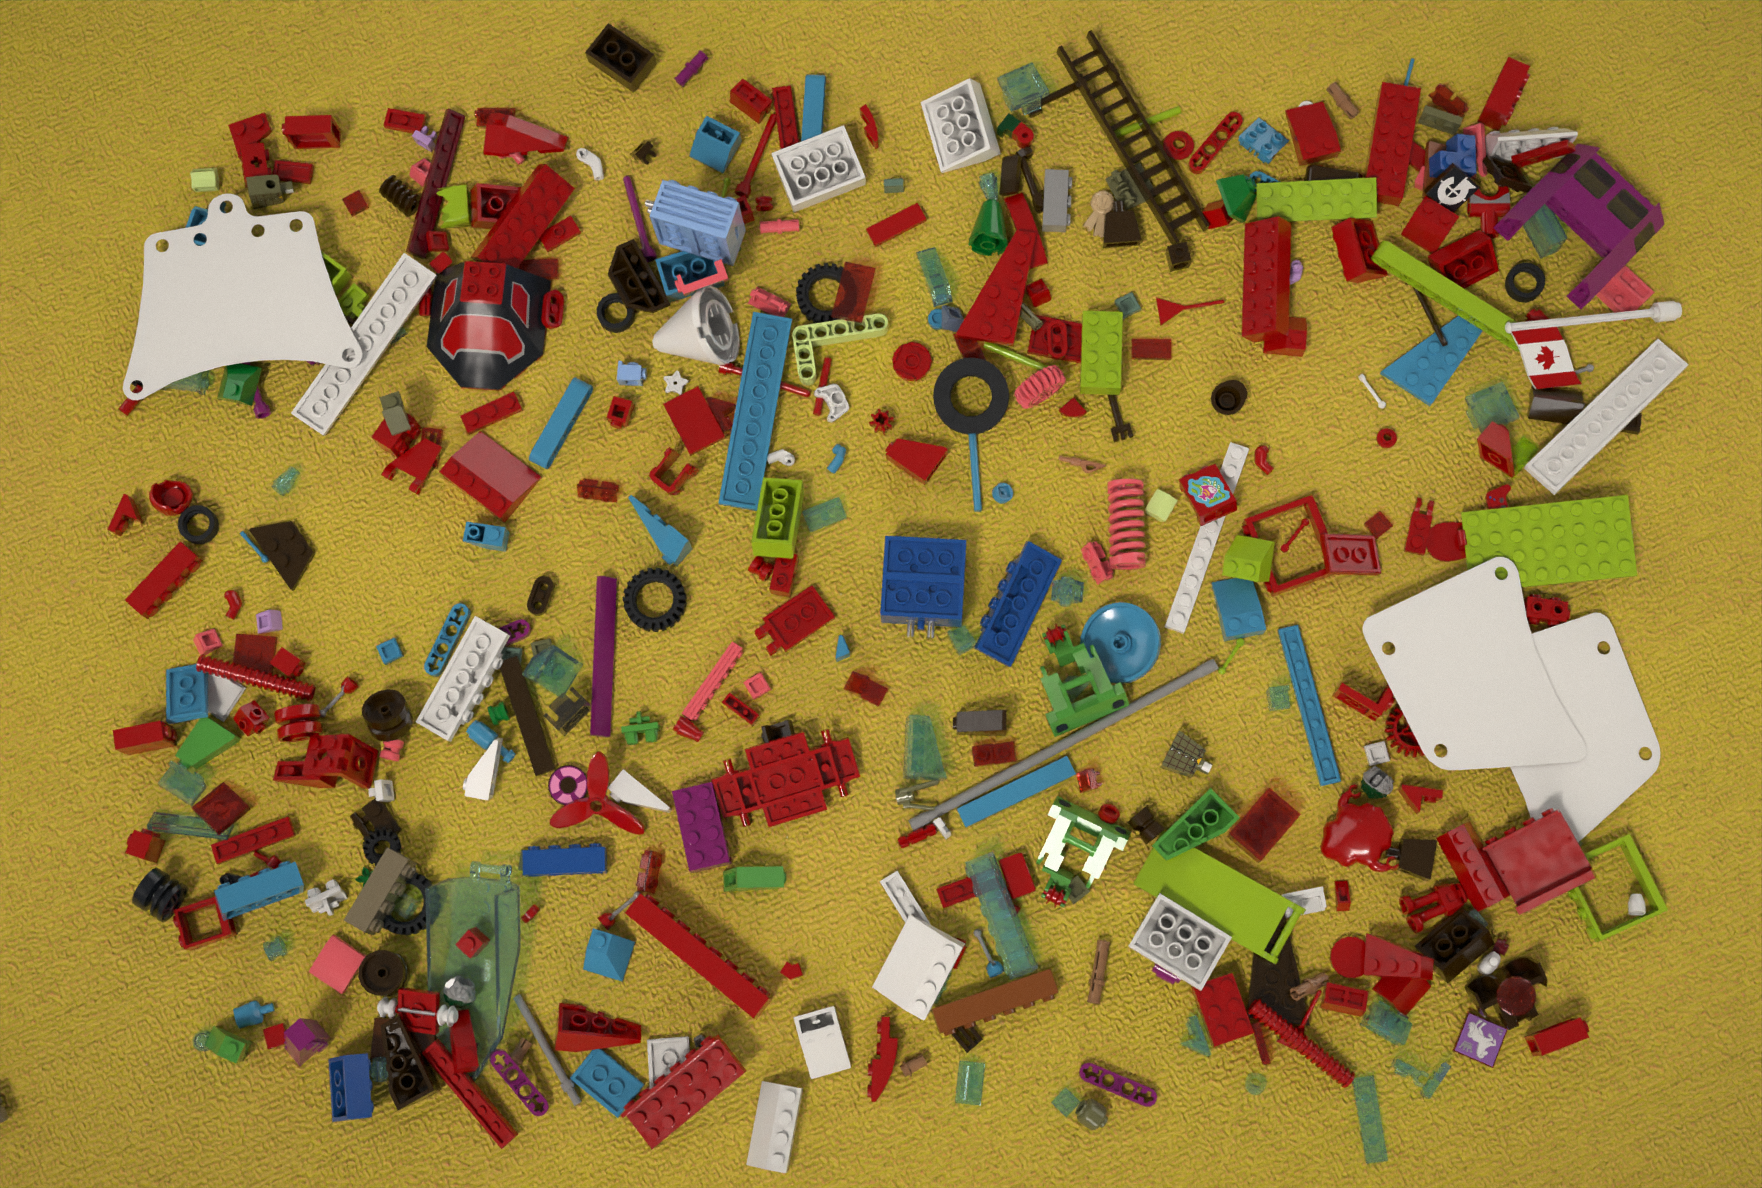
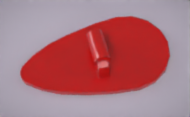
M1443 522L1436 524L1430 529L1426 548L1433 558L1442 562L1466 558L1465 545H1467V539L1462 523Z

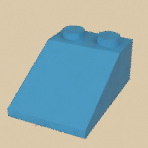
M1233 578L1211 583L1224 641L1265 633L1264 616L1253 581Z

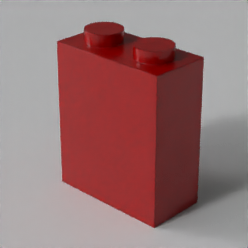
M161 720L113 730L115 750L126 755L176 746L175 740L178 739L176 729Z

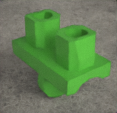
M641 711L636 712L637 717L629 718L630 724L637 723L638 725L621 727L622 734L625 736L628 745L639 744L638 734L645 733L646 743L657 742L660 725H658V722L643 724V722H650V716L642 717Z

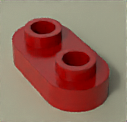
M551 290L545 293L543 297L542 323L548 329L557 328L562 324L564 297L558 290Z
M1053 320L1047 326L1048 355L1052 359L1061 360L1066 356L1068 349L1067 327L1063 321ZM1055 329L1060 330V333L1054 334L1053 331ZM1059 348L1061 352L1055 353L1054 349Z

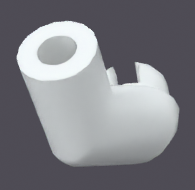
M781 449L768 454L767 461L768 464L779 461L786 466H792L795 462V457Z

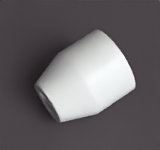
M1641 894L1630 895L1628 914H1646L1645 901Z

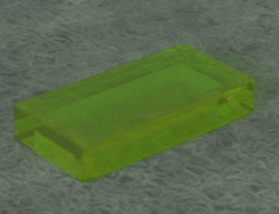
M1524 436L1512 449L1515 476L1511 478L1512 480L1539 450Z

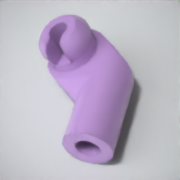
M1299 260L1291 263L1290 285L1301 279L1303 265Z

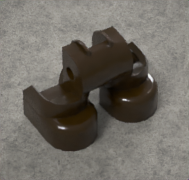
M1529 956L1515 958L1502 966V972L1507 982L1512 985L1514 994L1507 998L1502 993L1497 977L1493 975L1475 978L1464 987L1470 1001L1475 1004L1478 1013L1486 1018L1487 1013L1485 1009L1493 1006L1501 1023L1508 1030L1519 1027L1518 1022L1524 1019L1531 1021L1532 1018L1539 1015L1529 994L1528 987L1535 984H1542L1547 987V977L1541 963Z

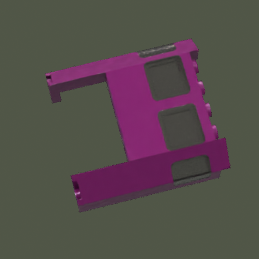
M1577 144L1575 146L1576 151L1566 154L1495 225L1494 229L1509 241L1544 204L1603 258L1566 296L1581 310L1664 226L1660 203L1654 207L1647 198L1643 197L1633 185L1629 184L1618 171L1614 170L1604 158L1596 153L1600 149L1599 147Z

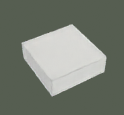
M1385 741L1364 746L1369 766L1390 761Z

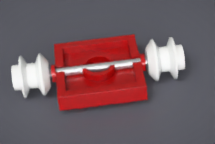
M402 987L398 989V1001L396 998H392L389 1001L388 997H383L377 1005V1011L383 1018L388 1014V1017L393 1019L398 1013L410 1032L436 1035L439 1033V1025L443 1026L446 1022L448 1027H452L458 1020V1011H456L455 1006H451L449 1009L446 1005L440 1007V992Z

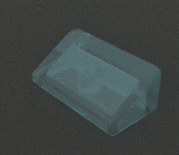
M839 497L802 511L810 532L847 518Z
M959 1062L956 1103L981 1106L985 1063Z

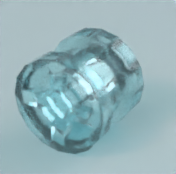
M280 936L275 937L274 941L263 943L265 953L270 961L276 960L278 956L287 955V948Z

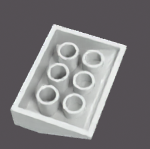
M969 78L921 102L941 173L981 163L1001 154L980 83Z
M844 125L771 153L793 212L866 185L865 175Z
M1551 127L1547 130L1533 128L1522 132L1511 130L1508 133L1493 131L1485 137L1486 155L1506 162H1512L1511 156L1564 140H1569L1573 143L1578 133L1577 131L1566 128L1559 129L1558 127Z
M1159 893L1128 947L1201 991L1232 937Z
M910 914L872 988L905 1011L924 1021L965 943Z

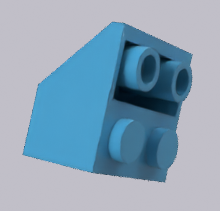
M706 116L696 133L689 156L724 173L742 143L741 134Z

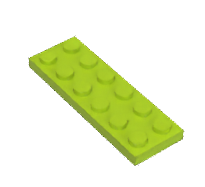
M1376 177L1256 183L1257 221L1278 216L1288 222L1377 218Z

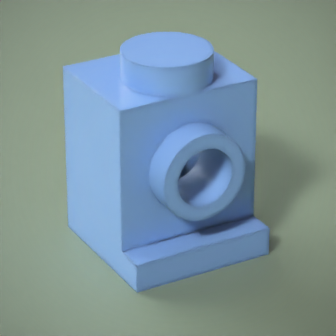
M618 361L617 381L619 385L643 386V380L647 379V368H642V365L635 362H629L627 365H624L622 361Z

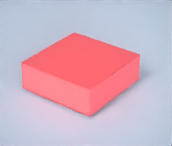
M761 672L743 682L753 700L771 691Z

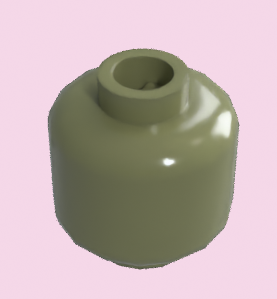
M1092 1098L1082 1100L1075 1112L1078 1122L1090 1130L1104 1127L1108 1120L1106 1107Z

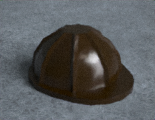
M1229 380L1219 384L1211 394L1213 408L1223 415H1233L1239 412L1247 398L1246 387L1237 380Z

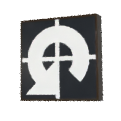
M1452 163L1424 192L1432 200L1454 213L1480 186L1457 165Z

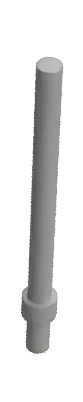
M521 994L515 996L513 999L558 1076L564 1093L567 1092L574 1106L580 1104L582 1101L574 1089L573 1081L568 1079Z

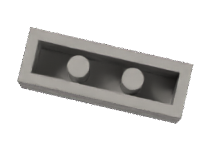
M1045 169L1042 231L1066 232V226H1070L1071 214H1067V207H1071V195H1068V189H1072V177H1068L1069 170Z

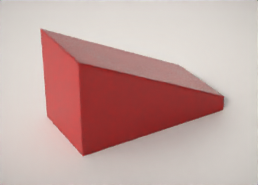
M1334 881L1336 911H1349L1351 900L1348 881Z

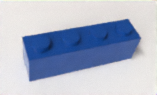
M600 843L589 844V847L581 848L580 844L569 845V848L561 849L560 845L548 846V849L540 850V846H530L528 850H522L523 876L525 877L607 873V848L602 847Z

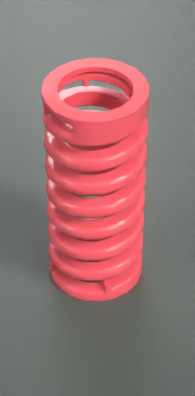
M1117 479L1107 483L1108 502L1111 503L1108 507V512L1111 514L1108 518L1111 524L1108 531L1112 535L1109 538V543L1112 545L1109 553L1113 556L1109 557V567L1112 569L1135 570L1146 566L1145 559H1143L1145 558V553H1124L1118 551L1121 549H1142L1145 547V543L1142 541H1118L1123 538L1139 539L1145 536L1143 531H1118L1121 528H1142L1145 525L1142 520H1117L1122 517L1139 518L1144 516L1143 510L1121 511L1117 509L1120 507L1135 508L1144 505V501L1141 499H1116L1122 496H1142L1144 494L1142 490L1144 489V483L1138 479Z

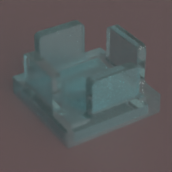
M1032 62L997 78L1002 89L1003 99L1010 111H1015L1022 107L1023 114L1027 115L1040 109L1041 99L1049 95L1047 86Z
M1503 382L1465 398L1469 407L1466 414L1473 428H1479L1481 433L1492 421L1506 427L1509 423L1520 418Z

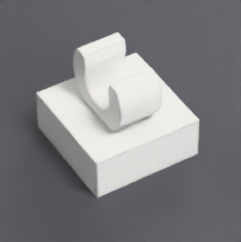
M390 780L374 781L375 788L368 789L369 797L375 796L376 801H394L393 783Z

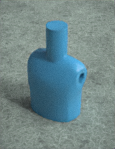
M252 1001L233 1009L239 1029L260 1024L263 1022V1014L275 1011L273 1003L260 1006L258 1001Z

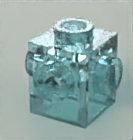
M1061 577V580L1052 581L1051 601L1058 602L1059 606L1070 607L1072 603L1083 602L1084 582L1074 580L1072 577Z

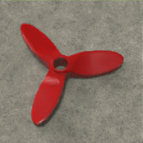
M601 751L596 752L589 763L587 772L589 797L577 799L564 805L550 819L552 827L565 828L581 823L593 814H599L630 833L641 835L645 832V827L639 819L612 802L606 795L609 786V766L606 756ZM594 801H599L602 805H598Z

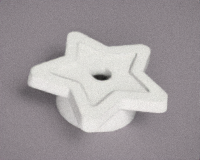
M678 370L672 376H664L663 378L667 383L666 393L676 392L681 395L684 385L689 383L687 379L681 378Z

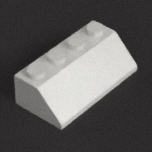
M762 1081L746 1165L788 1173L803 1088Z

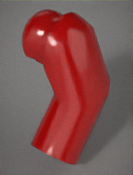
M227 590L224 598L227 599L230 607L225 616L235 620L242 606V601L235 590Z

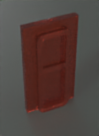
M845 261L831 317L862 324L876 268Z

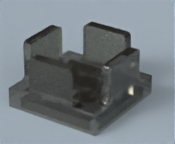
M573 687L569 690L578 698L576 702H573L565 693H561L549 706L559 716L556 722L547 713L543 715L563 736H566L591 711V705Z

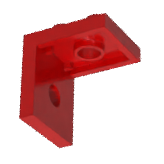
M1341 683L1332 695L1337 700L1374 722L1384 711L1386 712L1388 708L1390 709L1396 699L1393 697L1394 694L1388 684L1376 703L1344 683Z
M350 734L310 736L302 775L306 777L341 776L363 789H370L379 750ZM327 752L326 757L322 759L324 753Z

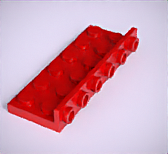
M719 1034L713 1038L711 1036L705 1038L700 1043L702 1045L700 1049L696 1051L694 1048L685 1055L686 1060L682 1064L678 1061L669 1069L671 1071L669 1075H661L654 1081L656 1085L652 1089L647 1087L639 1094L641 1097L636 1102L632 1100L623 1107L625 1111L621 1114V1117L627 1116L651 1149L665 1140L747 1072Z

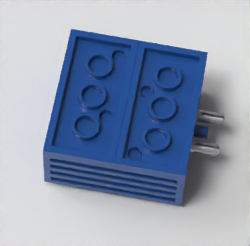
M885 536L880 610L881 623L907 624V637H910V625H912L911 637H914V625H918L917 630H924L925 625H928L927 638H930L931 626V638H934L935 626L962 627L966 540Z

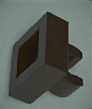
M643 141L630 154L635 160H641L643 164H649L646 160L647 154H650L653 158L656 157L655 152L651 150L653 145L649 141Z

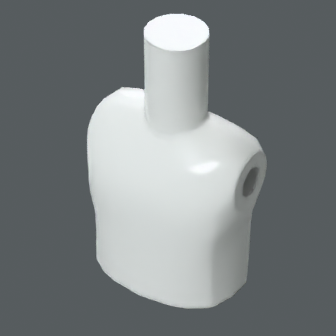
M1493 951L1484 956L1477 965L1478 972L1483 975L1491 974L1500 963V955Z

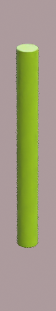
M1179 106L1146 118V121L1150 126L1181 114V109ZM1136 122L1115 130L1114 133L1119 138L1141 128Z
M984 343L983 348L1039 371L1048 367V365L994 343Z

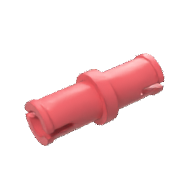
M779 218L777 221H760V234L799 232V219L781 220Z

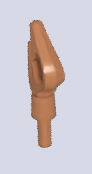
M1059 455L1058 459L1071 463L1070 465L1081 466L1085 473H1092L1106 467L1104 464L1082 460L1073 456L1069 458ZM1086 466H1093L1094 469L1087 470Z

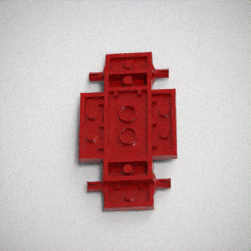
M825 729L827 737L825 731H821L824 743L809 749L804 731L745 748L750 766L748 768L734 770L731 758L727 759V761L724 760L726 773L711 779L723 818L740 816L743 827H746V822L747 826L751 825L748 813L763 808L768 827H772L827 810L822 790L838 786L840 797H844L842 789L845 796H848L846 783L860 777L849 738L832 740L829 729Z

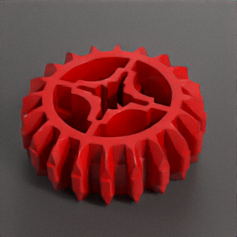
M1396 707L1393 710L1395 714L1390 713L1388 715L1392 721L1388 720L1385 722V725L1391 727L1384 730L1385 733L1391 734L1386 740H1393V743L1390 745L1391 748H1394L1396 745L1399 747L1396 753L1399 754L1404 750V757H1407L1410 752L1412 758L1417 757V752L1421 757L1425 754L1413 732H1406L1410 726L1402 710ZM1404 716L1405 727L1397 732V723ZM1400 738H1409L1415 746L1406 744Z

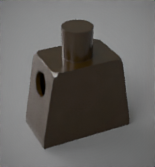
M1124 201L1113 202V212H1107L1105 216L1103 248L1140 246L1141 235L1134 211H1125Z
M1402 839L1399 843V848L1391 846L1386 850L1385 858L1394 856L1396 864H1399L1398 871L1428 881L1432 875L1437 840Z

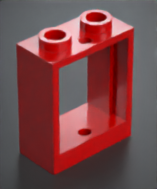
M332 115L285 116V123L282 124V133L294 149L340 148L341 129Z
M215 897L174 910L175 916H173V921L179 929V944L185 950L191 951L237 935L233 918L223 921ZM215 906L222 933L193 942L186 915Z
M1581 1017L1572 1018L1524 1036L1532 1057L1543 1056L1589 1038V1027L1585 1020L1582 1021Z

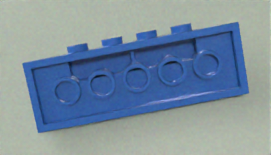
M1030 541L1025 542L1018 559H1015L1014 562L1010 561L1007 565L1006 572L1008 574L1005 579H1001L997 586L999 590L997 597L994 596L989 602L988 607L991 609L988 615L985 614L980 621L982 626L980 631L982 633L974 649L1007 667H1011L1062 562L1060 558Z

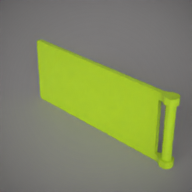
M1162 831L1161 834H1160V836H1159V838H1160L1166 831ZM1153 848L1134 881L1135 886L1155 897L1159 893L1228 934L1232 937L1231 940L1274 964H1277L1279 960L1277 957L1300 915H1303L1306 911L1303 907L1196 848H1192L1167 861ZM1290 907L1293 909V912L1269 954L1264 950L1287 908Z

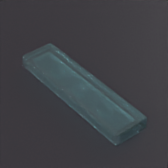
M154 812L147 824V829L150 831L228 840L234 828L232 823L223 832L218 834L201 817Z
M1374 1075L1354 1078L1352 1084L1366 1164L1388 1161Z

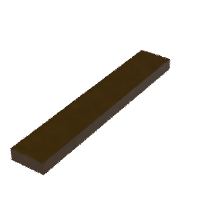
M514 656L503 660V664L500 667L501 674L535 776L554 771L556 769L519 658Z

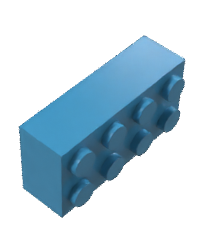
M290 861L279 864V868L273 870L266 868L259 871V875L251 878L250 875L239 878L237 883L230 885L228 882L219 885L218 889L214 890L223 921L303 893L304 884L296 862L290 863Z

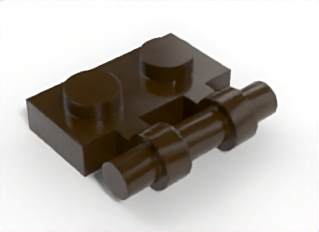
M376 798L361 808L365 816L360 818L357 812L350 816L354 822L353 826L356 830L359 829L364 838L369 836L368 832L370 831L366 826L368 822H371L374 828L382 830V827H385L386 830L390 828L396 834L402 830L382 801H376ZM378 842L375 844L374 849L379 846Z

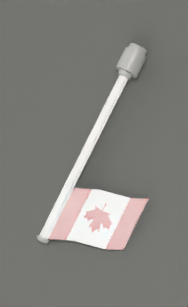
M1666 301L1653 303L1650 309L1518 323L1507 322L1505 324V331L1509 334L1511 333L1520 351L1527 376L1535 389L1581 385L1582 383L1573 369L1567 346L1557 327L1651 317L1654 322L1675 321L1681 317L1682 307L1679 302Z

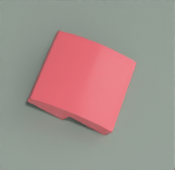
M1624 266L1596 296L1615 313L1637 310L1654 294V291L1627 266Z
M333 934L317 956L309 973L343 994L349 987L353 977L359 973V967L366 955Z

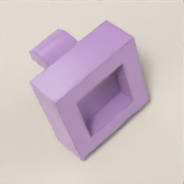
M424 126L421 132L415 130L412 137L416 144L432 153L435 148L433 141L437 138V133L433 131L431 135L427 136L426 134L429 131L427 126Z

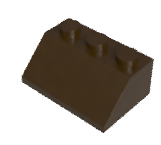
M1461 907L1417 943L1415 948L1419 953L1434 959V972L1445 982L1449 983L1495 943L1490 931Z

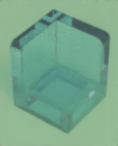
M962 626L954 631H947V636L958 656L975 647L976 641L969 634L966 626Z
M1289 685L1268 688L1266 694L1269 711L1290 709Z
M404 892L400 897L396 898L393 910L405 919L410 920L421 902Z

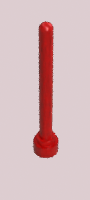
M772 113L768 119L744 180L737 184L734 192L739 197L745 195L746 198H749L751 194L750 183L775 125V113Z
M729 362L719 367V373L731 375L733 373L742 376L743 368L734 366V363ZM781 381L780 389L803 397L811 395V392L807 389Z

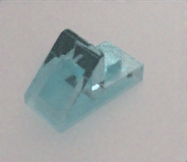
M1197 1015L1187 1018L1188 1023H1185L1189 1035L1193 1034L1194 1038L1179 1045L1205 1057L1210 1056L1211 1052Z

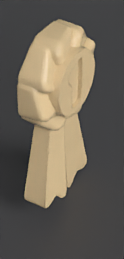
M1103 190L1092 196L1090 204L1093 212L1082 227L1087 228L1089 232L1094 227V237L1098 235L1100 238H1103L1105 214L1113 209L1112 203L1114 199L1112 194Z

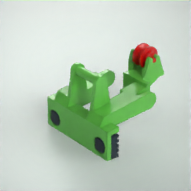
M1055 624V628L1052 630L1047 627L1048 631L1043 633L1042 637L1049 653H1055L1060 667L1075 661L1082 675L1062 683L1058 673L1048 676L1044 666L1040 667L1044 676L1040 679L1054 711L1045 714L1054 737L1129 706L1121 682L1111 685L1094 645L1089 646L1090 652L1094 656L1090 658L1084 643L1073 646L1065 625L1058 627ZM1090 682L1095 694L1071 704L1066 691Z
M1057 796L1048 813L1056 821L1036 864L1040 865L1045 857V852L1049 853L1042 871L1050 874L1051 877L1041 897L1047 900L1046 904L1053 902L1054 908H1056V905L1064 908L1072 891L1068 886L1074 876L1073 873L1060 867L1066 854L1063 851L1065 843L1067 842L1090 853L1082 869L1091 874L1086 884V888L1089 889L1094 878L1099 879L1113 847L1123 851L1132 831L1115 823H1106L1098 815ZM1073 826L1097 837L1094 846L1070 835Z

